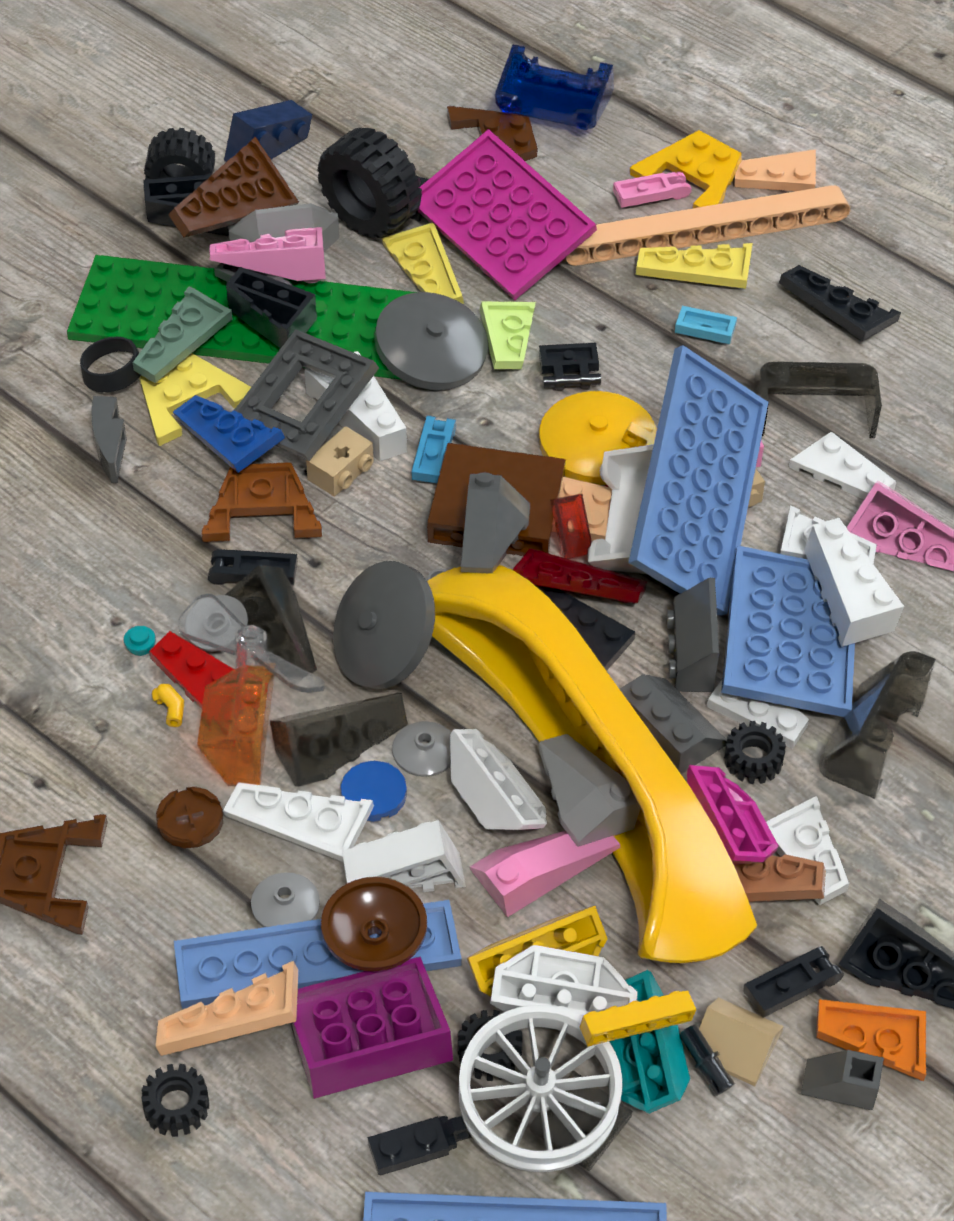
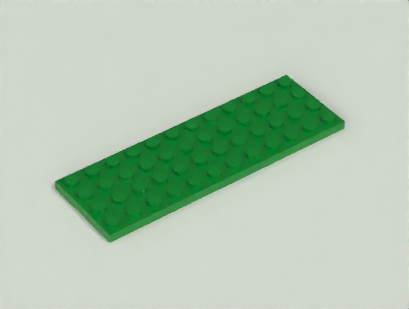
M95 255L67 329L68 340L95 343L108 337H124L131 340L136 348L143 349L150 338H155L159 332L158 327L163 320L167 321L171 316L172 308L177 301L181 302L185 297L184 292L189 286L228 308L226 290L228 282L215 276V268ZM284 278L292 286L314 293L316 296L317 320L306 334L353 353L358 351L361 356L373 360L379 367L374 377L402 380L394 375L381 361L375 348L374 332L380 313L391 301L400 296L417 292L327 281L306 283L304 281ZM232 312L233 319L192 352L194 355L269 364L280 348Z

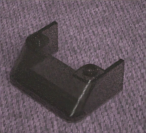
M768 362L757 369L754 378L755 394L768 402V406V394L864 396L869 438L876 437L882 403L878 372L873 366L866 363ZM767 407V412H766V417H765V422H764V427H763L762 436H764V433H765V426H766V419H767L768 407Z

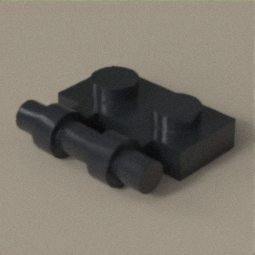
M596 342L539 345L541 373H553V376H543V388L554 387L555 390H564V387L580 386L581 389H588L590 385H601V374L589 373V371H599ZM579 372L578 375H564L563 373Z

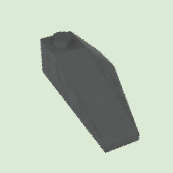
M486 472L470 474L461 572L493 573L505 558L506 550L510 544H515L518 540L519 532L525 530L529 525L530 503L501 475H492Z

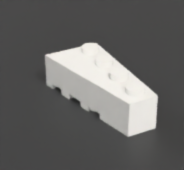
M305 368L306 394L312 399L316 398L319 400L334 379ZM373 376L341 418L339 424L343 428L347 426L373 442V456L379 461H383L407 452L406 426Z

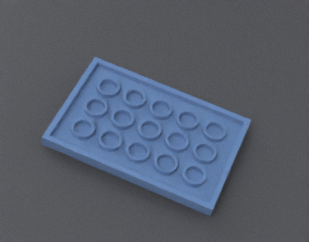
M737 545L733 567L721 693L849 718L852 710L855 643L841 647L838 640L839 631L837 626L832 624L829 605L823 601L821 595L822 587L820 582L815 580L808 559Z

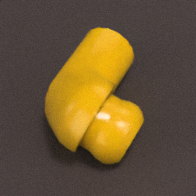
M158 685V687L152 690L153 701L157 700V704H165L168 707L166 724L168 726H181L184 699L171 685Z

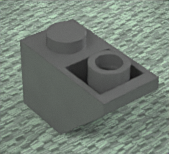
M844 1050L807 1059L801 1094L873 1110L879 1091L884 1058Z

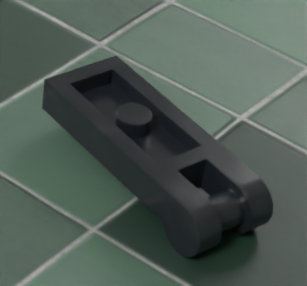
M217 549L212 552L211 564L213 567L209 569L208 580L216 585L224 584L226 581L294 585L298 564L297 554Z
M820 946L745 983L743 992L761 1017L764 1018L825 986L831 987L837 984L843 978L844 973L838 965H833L829 961V953L823 946ZM813 968H818L820 972L816 973Z

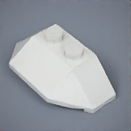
M454 729L450 734L451 782L460 793V797L474 812L478 822L485 829L524 830L544 828L547 824L546 808L513 763L497 747L484 740V735L477 729Z
M533 945L495 968L490 1004L504 1012L529 1005H548L572 1011L583 1017V1015L591 1011L600 1012L612 1006L620 1007L632 1001H637V991L627 984L624 978L604 957Z

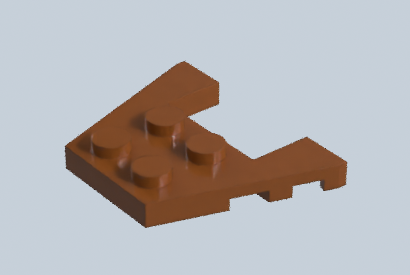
M291 462L250 464L239 473L232 467L229 468L219 491L217 503L215 506H212L209 513V521L202 529L203 542L230 541V517L294 514L295 538L322 537V525L320 521H317L311 502H308L304 488Z

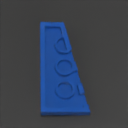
M197 395L173 411L178 422L237 473L285 438L282 430L273 427L270 429L265 427L264 423L259 420H248L241 413L234 410L228 412L223 409L222 405Z

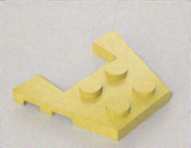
M193 353L157 383L142 375L139 377L159 446L182 436V427L172 417L174 410L195 395L206 399L220 392L235 409L251 388V386Z

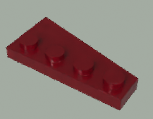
M531 548L513 568V571L534 585L616 599L623 603H638L646 591L648 582Z

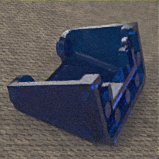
M512 44L495 92V103L499 109L506 114L513 113L574 126L582 130L594 128L607 107L614 90L613 65L600 62L597 71L593 72L592 68H588L586 75L540 66L538 57L533 56L532 60L528 58L524 53V46Z

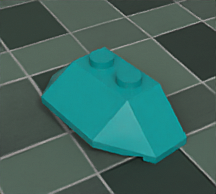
M649 970L625 980L629 986L631 985L637 991L638 1002L648 1000L653 996H664L652 972ZM678 1024L609 1041L617 1055L622 1073L620 1101L650 1114L681 1100L690 1081V1075Z

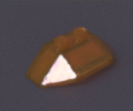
M241 665L205 686L197 747L227 786H236L238 782L261 785L275 667Z

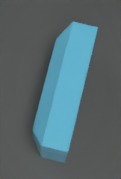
M682 306L675 325V333L730 344L736 328L737 317Z

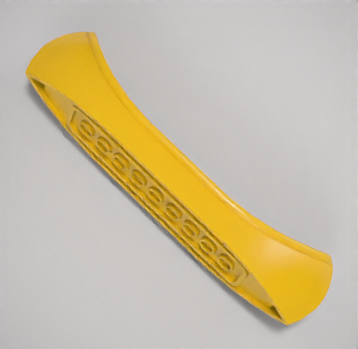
M499 565L493 573L461 572V567H457L429 579L427 582L431 588L435 604V623L432 637L459 658L499 694L532 731L538 742L568 734L623 776L629 783L641 809L633 830L614 835L615 839L620 843V848L614 851L613 854L624 873L635 903L639 927L638 956L645 960L650 959L669 963L698 962L722 956L744 942L757 928V923L736 869L715 827L688 783L572 623L551 599L533 583L502 565Z

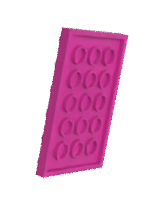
M489 129L419 187L422 189V197L417 211L430 223H434L436 229L514 300L519 298L597 231L596 224Z

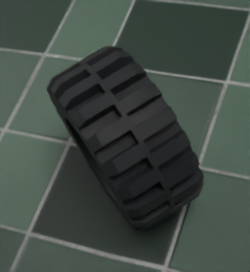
M355 128L329 146L320 156L317 171L319 172L318 182L322 185L321 191L323 196H326L329 201V207L331 210H335L338 218L341 221L344 220L350 229L358 230V234L363 236L380 238L390 235L416 214L421 203L422 189L419 188L421 181L415 173L416 168L413 162L410 163L407 158L408 154L398 147L396 141L388 139L385 133L381 131L376 132L372 128Z

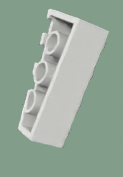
M840 518L814 524L804 551L815 580H818L822 587L821 595L823 601L829 605L831 611L830 619L833 626H837L839 631L838 640L841 647L895 631L904 605Z

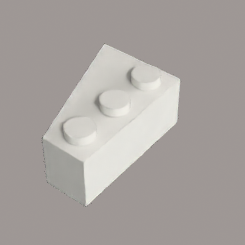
M439 820L424 822L417 827L402 832H393L386 837L368 843H359L352 848L342 851L347 883L365 877H385L399 881L409 888L423 887V893L434 891V885L454 883L455 888L466 887L460 853Z

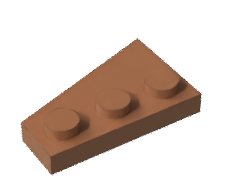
M785 854L781 857L771 855L761 863L733 864L749 902L824 898L826 870L823 862Z

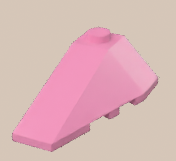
M322 227L286 230L285 236L277 238L271 237L270 234L260 235V238L256 239L255 242L250 243L249 240L238 239L210 245L211 261L306 283H316L320 279H326Z
M877 481L847 526L848 531L877 544L876 552L878 553L881 552L897 556L898 558L909 559L954 571V529L885 484Z
M562 831L498 849L471 865L470 870L503 913L509 917L620 848V843L614 836H610L577 847L568 833Z

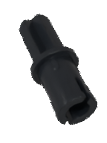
M692 1025L684 1029L680 1034V1038L697 1063L694 1068L701 1071L715 1096L734 1086L735 1082L718 1058L719 1052H713L698 1026Z

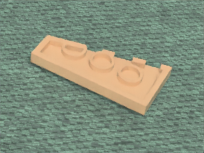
M291 961L282 965L283 971L269 978L266 973L253 978V985L234 992L230 988L221 992L214 1002L206 1006L199 1002L158 1020L155 1047L159 1054L163 1056L296 1022L299 970L295 962Z

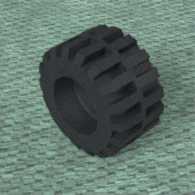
M169 128L167 132H159L157 137L154 136L151 139V144L148 147L144 168L145 179L213 174L215 151L212 150V144L205 142L206 138L203 135L198 136L196 131L190 130V132L185 131V128H179V130Z

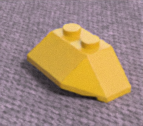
M590 906L553 918L490 944L467 957L479 991L491 997L495 968L529 947L538 945L599 956L608 938L596 906Z

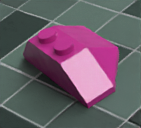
M689 765L687 769V783L715 827L732 863L737 865L761 863L774 854L779 845L756 802L736 783L725 778L726 774L719 767Z

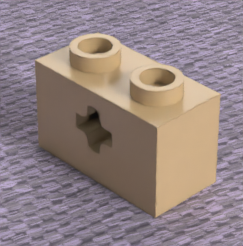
M345 426L319 448L310 461L306 460L307 480L335 497L343 489H347L361 473L371 468L374 463L373 442Z

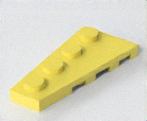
M434 223L382 238L383 246L421 292L441 294L464 304L462 293Z
M744 243L742 248H730L729 244L718 245L717 249H702L701 245L690 246L687 250H678L676 247L640 248L636 275L746 289L753 243Z

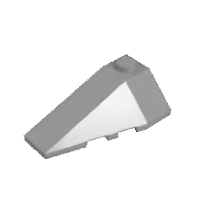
M568 734L539 742L538 748L546 775L550 777L552 784L553 800L557 801L559 808L558 817L560 824L577 847L635 828L641 807L629 783L623 776Z

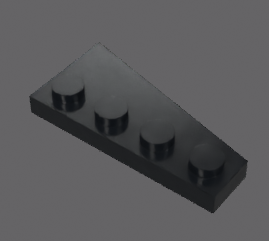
M801 265L781 274L779 284L862 341L899 320L901 312L893 308L888 312L878 307L880 302L868 298L865 301L853 295L854 290L846 286L835 287L830 285L831 279Z
M535 585L551 599L572 623L606 671L635 640V631L564 591Z

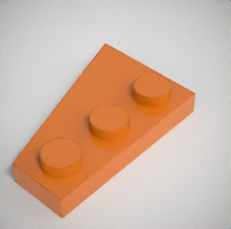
M819 999L816 1038L845 1050L883 1057L884 1066L924 1081L926 1076V1011Z

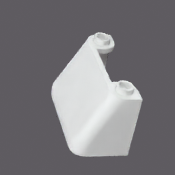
M654 444L604 452L600 476L612 489L605 540H593L588 549V562L592 566L609 571L646 574L628 562Z

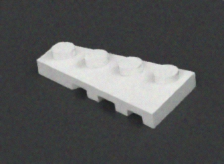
M238 782L223 812L226 817L344 862L342 851L354 847L374 804L373 800L361 799V801L345 800L344 796L331 795V797L312 795L311 792L298 790V793L285 792L276 787Z

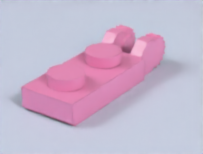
M678 171L676 173H659L613 183V192L621 208L670 199L672 197L678 200L689 196L692 188L685 182L686 177L683 172Z

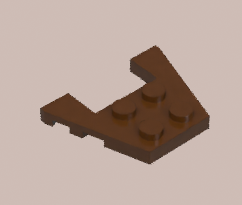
M447 106V116L451 130L478 127L481 136L489 129L524 161L537 157L538 148L529 115Z
M104 814L93 816L94 820L78 823L77 819L64 821L62 826L46 829L41 825L0 833V904L73 933L83 935L89 909L87 901L55 898L67 845L102 847L108 823L107 816Z

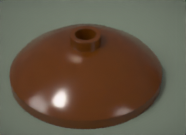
M385 877L360 878L339 888L327 901L321 917L322 936L328 950L345 965L363 971L389 970L408 961L420 949L426 937L427 914L421 899L405 884ZM372 934L380 935L378 938H370L369 936Z

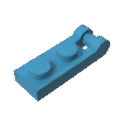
M426 416L411 472L412 480L438 483L447 443H452L455 435L456 419L447 418L446 421L436 420L435 416Z

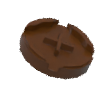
M186 787V790L178 792V789L170 792L160 802L156 811L157 828L163 839L173 846L185 849L197 848L211 842L220 833L224 823L223 809L217 796L207 789L199 787Z

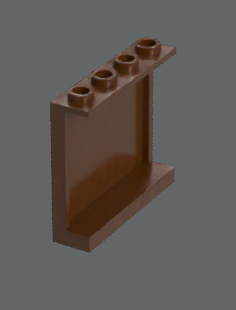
M447 443L427 522L428 543L463 547L470 474L486 472L492 475H501L530 503L529 525L525 530L519 532L518 540L515 544H510L506 554L524 556L530 548L549 553L550 537L562 480L565 477L566 459Z

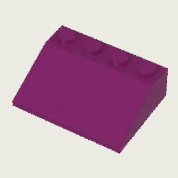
M420 956L409 959L402 965L389 970L363 971L298 989L296 1022H292V1027L314 1099L453 1061L451 1031Z

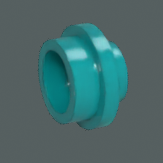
M146 626L132 627L124 635L125 647L136 656L150 653L149 651L156 643L154 631Z

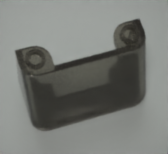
M916 651L903 653L859 685L852 698V710L841 718L821 755L819 769L824 777L873 799L876 798L883 781L881 777L887 753L894 737L892 729L879 720L881 717L897 722L900 715L906 712H912V715L916 717L919 716L925 703L935 658Z

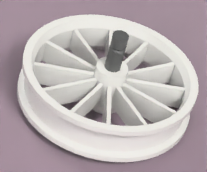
M548 1005L518 1007L508 1010L487 1022L475 1034L466 1048L459 1075L458 1095L461 1115L469 1133L477 1144L499 1162L530 1172L558 1171L572 1167L590 1157L610 1135L618 1115L622 1094L621 1068L611 1043L605 1042L588 1046L554 1072L551 1069L566 1033L587 1045L580 1030L582 1016L560 1007ZM534 1027H546L561 1031L549 1060L545 1057L538 1058ZM528 1028L534 1067L530 1068L504 1035L512 1031ZM496 1041L521 1073L480 1056ZM593 1055H596L605 1071L604 1075L561 1079ZM474 1068L514 1083L513 1085L470 1088ZM609 1086V1102L607 1108L566 1091ZM519 1096L484 1122L473 1101ZM558 1101L601 1118V1120L585 1136ZM523 1105L528 1108L513 1144L506 1142L490 1130ZM551 1109L577 1140L576 1143L552 1150L547 1110ZM533 1111L541 1112L546 1150L544 1151L518 1147Z

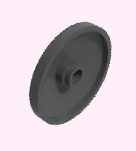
M417 292L394 299L382 310L375 327V348L383 364L403 381L420 388L447 390L468 383L481 371L488 353L487 333L479 318L459 301L437 293Z
M396 561L379 562L359 574L345 592L335 618L333 644L336 659L341 670L354 683L373 689L392 687L406 679L424 657L434 629L435 604L431 588L425 577L418 570Z

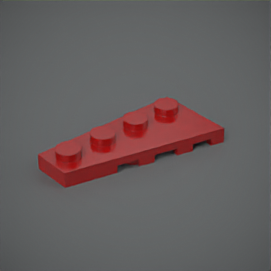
M171 631L149 651L150 659L175 684L178 683L185 690V695L192 702L195 701L204 710V714L222 728V733L229 740L270 698L269 689Z

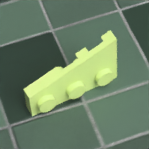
M481 301L479 310L487 333L488 347L494 369H522L536 302Z

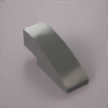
M93 396L91 409L92 427L98 458L111 483H118L127 441L124 419H120L117 397Z

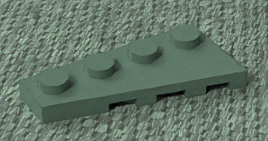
M189 286L184 292L185 297L182 301H177L172 308V314L168 320H163L158 327L159 332L155 338L149 339L133 361L134 371L157 383L232 320V310Z

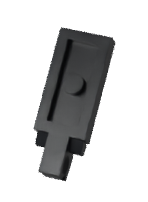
M437 1116L367 1138L378 1175L381 1176L447 1156L450 1150L457 1148L458 1141L472 1138L462 1116L450 1118L449 1120L447 1116H440L439 1118Z

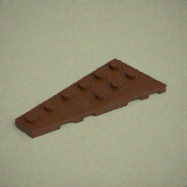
M254 137L192 194L178 204L170 212L169 216L183 238L237 224L242 218L255 210L297 205L299 201L257 138Z

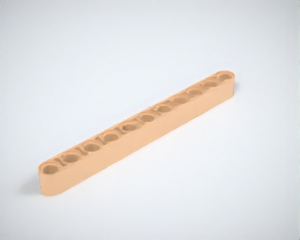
M836 185L597 224V231L566 256L565 259L568 264L578 266L639 255L640 248L676 247L678 249L838 222L849 215L850 206L841 189Z

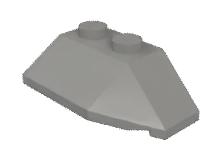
M311 203L255 210L242 218L237 224L228 227L229 241L246 239L250 243L255 242L256 239L260 238V235L270 234L271 237L277 238L285 236L286 230L322 227L323 249L325 252L339 239L338 214L329 212Z

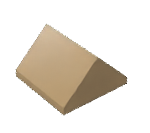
M718 997L707 1007L699 1030L713 1052H719L718 1058L729 1075L756 1086L784 1026L762 1018L753 1012Z

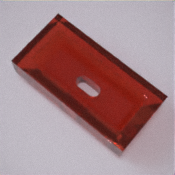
M578 493L550 499L561 557L571 559L588 555V549L591 546L592 540L583 494ZM568 521L572 523L573 530L571 532L569 531Z

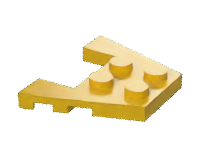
M698 130L630 167V175L635 178L662 173L665 169L675 173L677 171L683 172L686 180L706 190L693 203V208L722 204L727 187L731 185L741 163V152Z

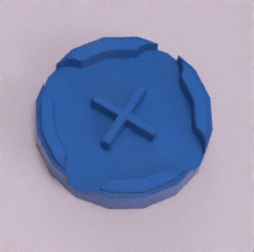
M376 760L362 762L352 767L343 777L340 787L341 796H344L345 800H373L374 807L367 821L371 822L381 821L382 817L388 815L389 818L396 815L404 806L407 797L405 777L399 769L387 762Z

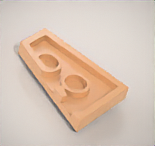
M816 149L741 160L734 176V187L785 191L813 189L816 185Z

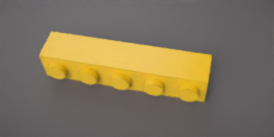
M688 990L682 992L673 991L669 995L653 996L641 1002L632 1001L624 1006H612L604 1011L588 1012L583 1015L580 1030L587 1046H592L692 1021L697 1009Z

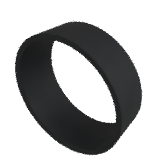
M108 337L91 344L80 358L85 385L93 391L108 393L119 391L133 384L141 376L133 368V361L139 354L135 344L124 337ZM113 352H129L133 354L130 361L116 371L103 374L88 371L90 365L104 355Z

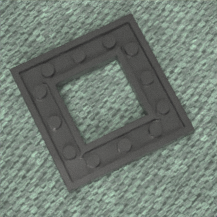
M295 329L234 411L241 413L248 420H259L264 423L265 427L270 429L273 427L281 429L285 438L275 446L310 461L379 367L371 359ZM302 367H306L334 380L304 420L300 422L271 408Z

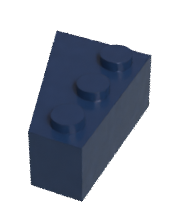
M293 100L233 113L224 161L227 162L254 137L257 138L272 160L308 138L313 114Z

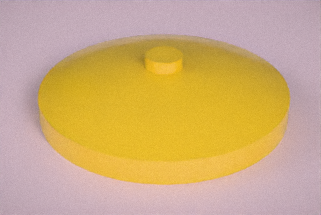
M605 391L581 392L559 400L545 413L539 429V445L543 456L566 459V478L597 485H607L600 476L604 452L632 448V446L622 440L631 422L644 429L645 427L653 429L656 425L650 414L630 398Z

